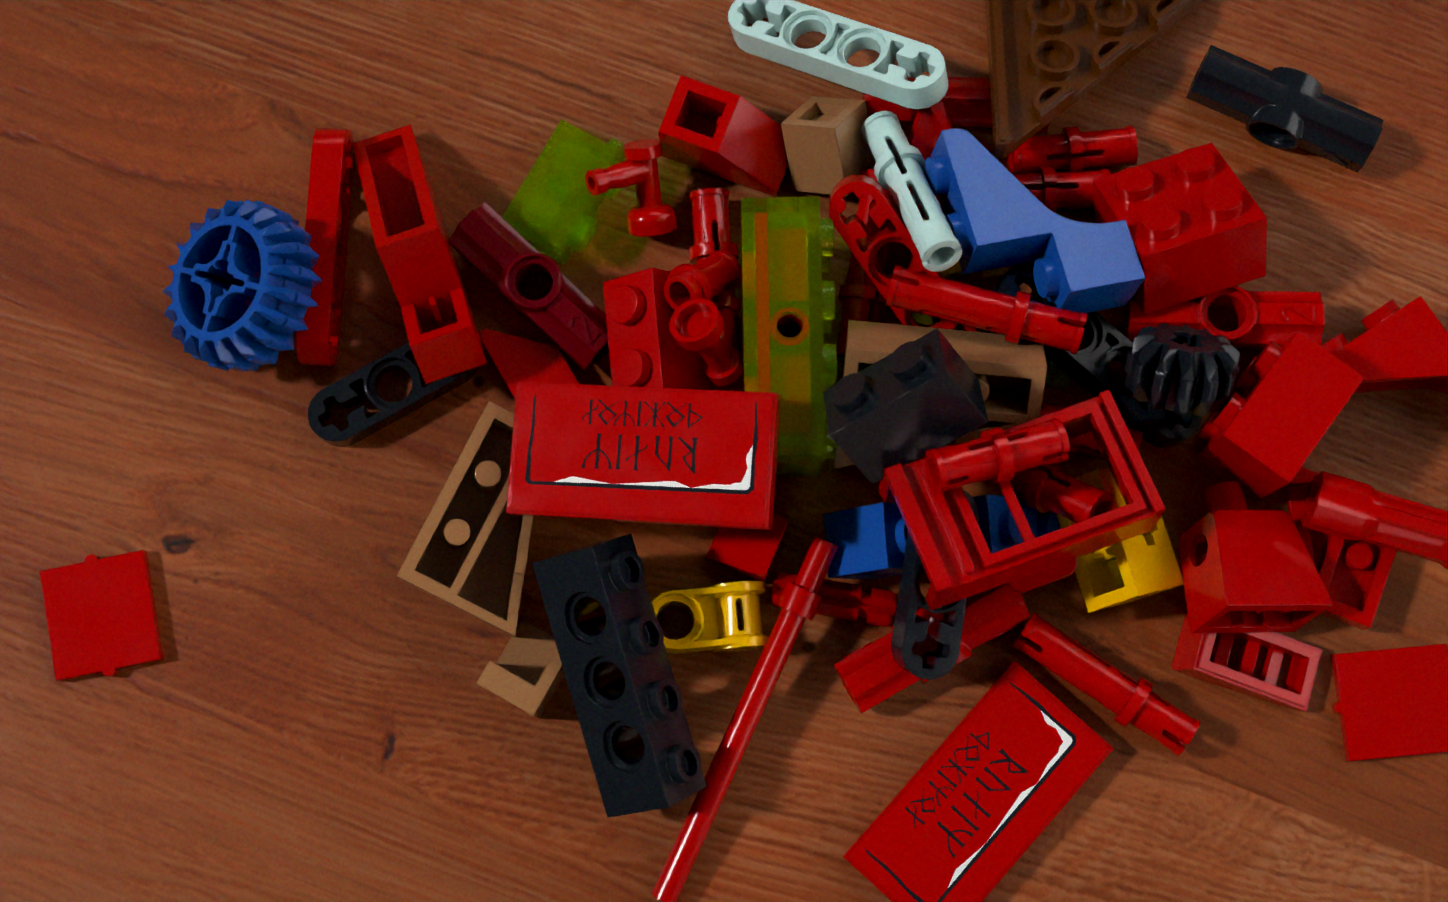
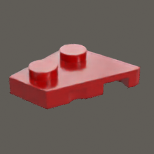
M1301 467L1292 481L1285 485L1288 513L1307 548L1332 602V606L1320 614L1361 630L1369 629L1372 626L1397 551L1366 541L1346 540L1302 527L1301 514L1307 491L1314 476L1320 473Z

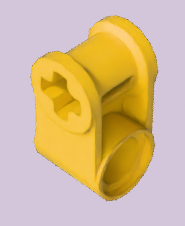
M738 581L716 584L707 588L672 590L661 593L652 601L656 618L663 609L677 606L687 610L693 621V628L686 637L674 640L664 636L663 642L666 652L670 654L704 651L722 653L763 649L769 636L763 634L760 595L766 592L765 582ZM736 603L740 605L742 631L738 629Z

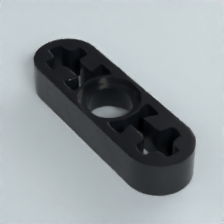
M408 342L319 391L310 402L308 421L312 430L328 444L337 447L350 446L466 383L476 374L479 366L436 380L425 386L422 374L410 361L415 357ZM400 369L409 373L412 378V388L406 398L399 402H387L380 398L378 383L386 372ZM364 386L368 399L380 410L377 414L370 417L369 411L364 406H361L347 416L350 426L342 431L333 424L327 426L324 424V422L332 417L329 407L333 403L339 402L347 409L362 402L363 400L355 392L356 389Z
M963 490L978 523L979 511L974 498ZM907 532L891 642L892 654L896 662L913 675L922 679H937L947 674L957 661L967 598L930 611L919 586L921 574L925 569L911 536ZM918 607H921L932 613H944L943 620L940 621L930 616L928 621L916 615V610ZM928 630V636L938 641V647L936 652H926L922 661L921 656L912 652L914 641L921 642L925 640Z

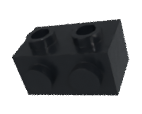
M938 328L915 341L902 344L892 354L858 373L843 377L833 387L823 392L829 436L872 484L883 479L885 468L899 463L903 466L917 461L925 456L927 450L941 448L988 423L979 379Z

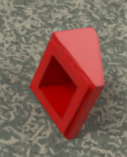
M773 513L772 530L718 527L706 558L758 581L765 582L788 529L790 519Z

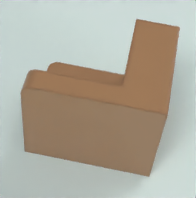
M811 96L781 123L792 185L795 190L831 194L833 187L841 179L850 175H861L862 170L874 169L875 159L861 133V127L868 118L865 100Z
M526 621L520 622L516 628L515 636L511 637L497 663L489 660L476 684L540 719L565 675L554 637Z

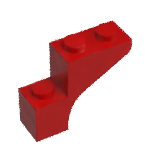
M1421 296L1402 308L1392 299L1361 320L1367 331L1351 342L1346 339L1343 333H1340L1321 346L1365 377L1354 393L1430 389L1448 395V332Z

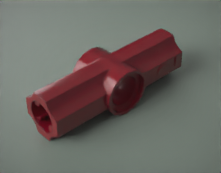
M486 202L480 207L472 209L457 225L456 230L448 239L449 244L511 301L518 314L531 320L585 372L597 364L609 352L606 314L561 273L560 268L553 259L545 254H540ZM530 275H544L553 282L552 289L547 296L534 301L528 300L519 294V288L524 279Z

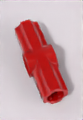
M1236 285L1144 314L1136 299L1132 296L1127 305L1123 306L1122 334L1133 342L1142 328L1148 326L1157 327L1161 323H1167L1172 326H1183L1186 324L1190 328L1198 330L1207 328L1211 335L1224 336L1234 348L1264 349L1271 340L1281 346L1297 331H1300L1321 346L1325 326V307L1320 292L1246 291ZM1222 308L1230 312L1235 319L1236 329L1225 332L1213 327L1208 319V309Z
M1006 583L967 597L959 655L955 665L972 656L971 650L990 639L997 638L1031 616L1021 593L1014 592ZM923 608L916 611V615L928 621L930 616L940 621L943 620L944 613H932ZM894 625L890 627L892 632L862 646L834 664V668L844 688L861 714L919 680L922 683L929 681V679L919 678L903 669L894 659L891 649ZM927 630V636L924 641H914L912 652L921 656L923 661L926 652H936L938 641L929 637Z

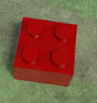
M1213 143L1186 149L1180 153L1135 167H1129L1093 180L1095 223L1126 220L1145 276L1144 281L1133 295L1144 314L1266 276L1267 217Z
M1297 331L1281 346L1271 340L1259 356L1254 355L1239 373L1236 388L1241 392L1239 394L1234 392L1228 398L1225 407L1219 412H1212L1200 427L1196 436L1205 442L1193 458L1226 482H1239L1244 495L1256 503L1292 481L1365 377L1300 331Z

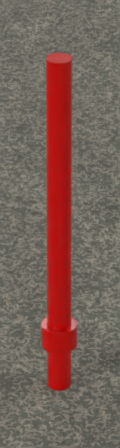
M815 536L794 583L787 581L777 602V605L782 607L780 614L705 775L704 780L707 787L698 791L651 893L662 902H677L806 619L813 620L823 597L818 594V591L839 546Z

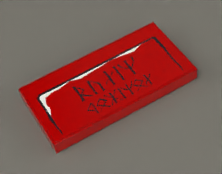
M517 382L506 514L513 516L772 530L781 396L778 393Z
M1014 661L842 857L891 902H982L1114 748Z

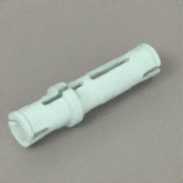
M891 111L876 112L869 116L861 127L863 138L868 143L876 161L874 174L881 187L890 191L901 214V218L918 249L924 268L933 272L946 270L959 261L962 249L924 174L925 160L919 149L909 144L901 128L900 120L895 113ZM895 160H898L904 174H901ZM908 185L911 187V189H912V191H913L912 194L910 193V191H909V189H908ZM917 205L920 206L926 220H923Z

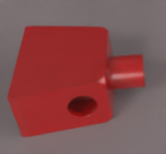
M1236 481L1218 483L1203 492L1208 513L1181 535L1178 544L1188 619L1192 633L1295 632L1332 606L1324 583L1289 514L1283 510H1249L1241 484Z

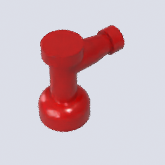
M646 139L629 142L623 146L625 160L627 161L615 163L605 169L596 168L586 172V187L593 196L606 193L609 189H619L635 185L637 205L632 207L627 214V226L630 235L640 237L656 236L677 229L676 211L670 204L662 202L657 165V158L662 156L660 140Z
M730 295L717 297L715 304L704 298L686 301L674 311L669 322L670 333L678 345L685 350L700 353L704 359L703 369L705 374L713 384L718 386L729 385L736 381L744 368L741 357L732 348L736 318L739 316L741 302L736 297Z

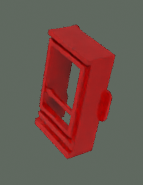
M1110 390L1100 392L1098 397L1003 431L1032 426L1033 424L1045 422L1053 418L1059 419L1062 422L1069 439L1092 431L1126 505L1035 538L1010 481L999 483V488L1024 542L991 554L962 486L943 493H936L926 472L925 460H927V457L903 466L899 463L885 468L883 479L879 484V494L885 503L895 501L930 581L925 598L930 611L1006 583L1014 592H1027L1073 574L1077 567V557L1153 530L1166 508Z

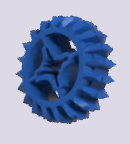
M227 200L220 209L208 208L205 214V222L190 223L191 238L188 242L176 243L181 254L176 264L167 266L173 273L172 284L162 292L172 299V303L166 309L164 316L175 324L171 336L180 340L184 344V352L191 354L195 359L208 362L209 366L225 371L232 369L242 372L248 370L256 372L260 365L276 364L279 351L294 350L293 334L295 331L309 330L303 318L308 308L319 306L311 298V291L322 279L311 269L318 262L320 255L309 247L312 235L304 231L303 227L299 226V221L292 218L289 213L261 201L253 202L246 200L245 202H235Z

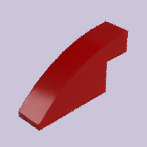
M411 124L352 143L376 250L400 304L409 345L425 383L427 384L487 364L452 246L448 242L449 236Z

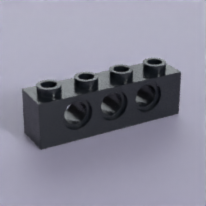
M632 534L572 549L532 563L607 818L669 808L707 787L702 773L701 758L693 743L683 709L682 694L674 679L663 642V630L655 615L644 578V566L637 554Z

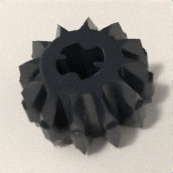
M1167 323L1158 324L1157 327L1148 326L1139 330L1138 336L1133 340L1131 351L1127 352L1124 372H1126L1124 386L1133 392V397L1139 402L1153 404V408L1156 411L1166 409L1174 411L1178 416L1181 413H1192L1199 417L1207 415L1208 412H1219L1225 407L1228 398L1233 394V389L1236 388L1240 367L1238 366L1240 352L1230 345V341L1224 336L1211 335L1207 328L1198 330L1190 328L1186 324L1183 326H1172Z

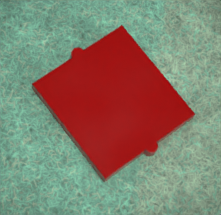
M140 550L106 558L90 554L86 556L85 562L39 571L56 681H65L98 673L114 677L118 674V669L164 660L147 551Z
M1446 644L1331 655L1337 702L1332 705V710L1340 716L1346 761L1448 752V652Z

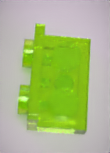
M561 119L502 218L535 249L565 265L574 250L580 253L583 252L593 238L598 226V219L594 218L605 197L614 200L622 189H609L606 193L593 196L586 187L585 174L589 170L596 168L605 169L615 163L627 161L624 156V144L614 138H611L608 144Z

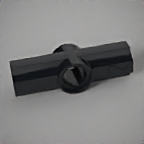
M1213 45L1206 52L1186 98L1245 123L1248 133L1265 145L1283 150L1300 147L1357 173L1365 165L1383 129V119L1323 94L1321 84L1314 77L1303 71L1287 67H1277L1270 71Z

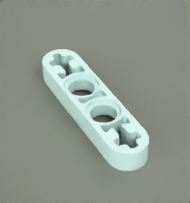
M735 0L728 11V22L734 41L740 49L755 56L906 108H929L938 103L948 90L949 84L944 56L931 45L794 0ZM763 18H768L769 23L762 21ZM816 31L826 35L825 39L813 48L803 49L794 45L795 41L807 32ZM870 49L880 53L879 58L868 66L855 67L847 63L848 59L859 50ZM923 71H924V72H929L930 76L921 75V74L923 73ZM907 76L916 79L914 82L908 81Z

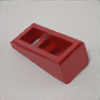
M1187 612L1172 661V670L1293 710L1307 711L1322 649L1277 632L1192 633ZM1235 638L1241 641L1232 670L1227 668ZM1260 647L1266 648L1259 678L1257 679L1252 676ZM1286 654L1292 656L1283 689L1276 686L1283 656Z

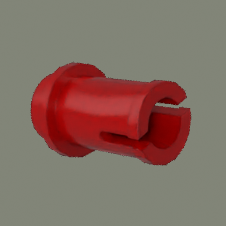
M717 250L694 265H678L670 271L664 284V295L668 304L676 310L681 304L691 299L704 298L711 301L717 295L730 291L740 283L736 280V278L738 279L742 276L740 264L730 252Z

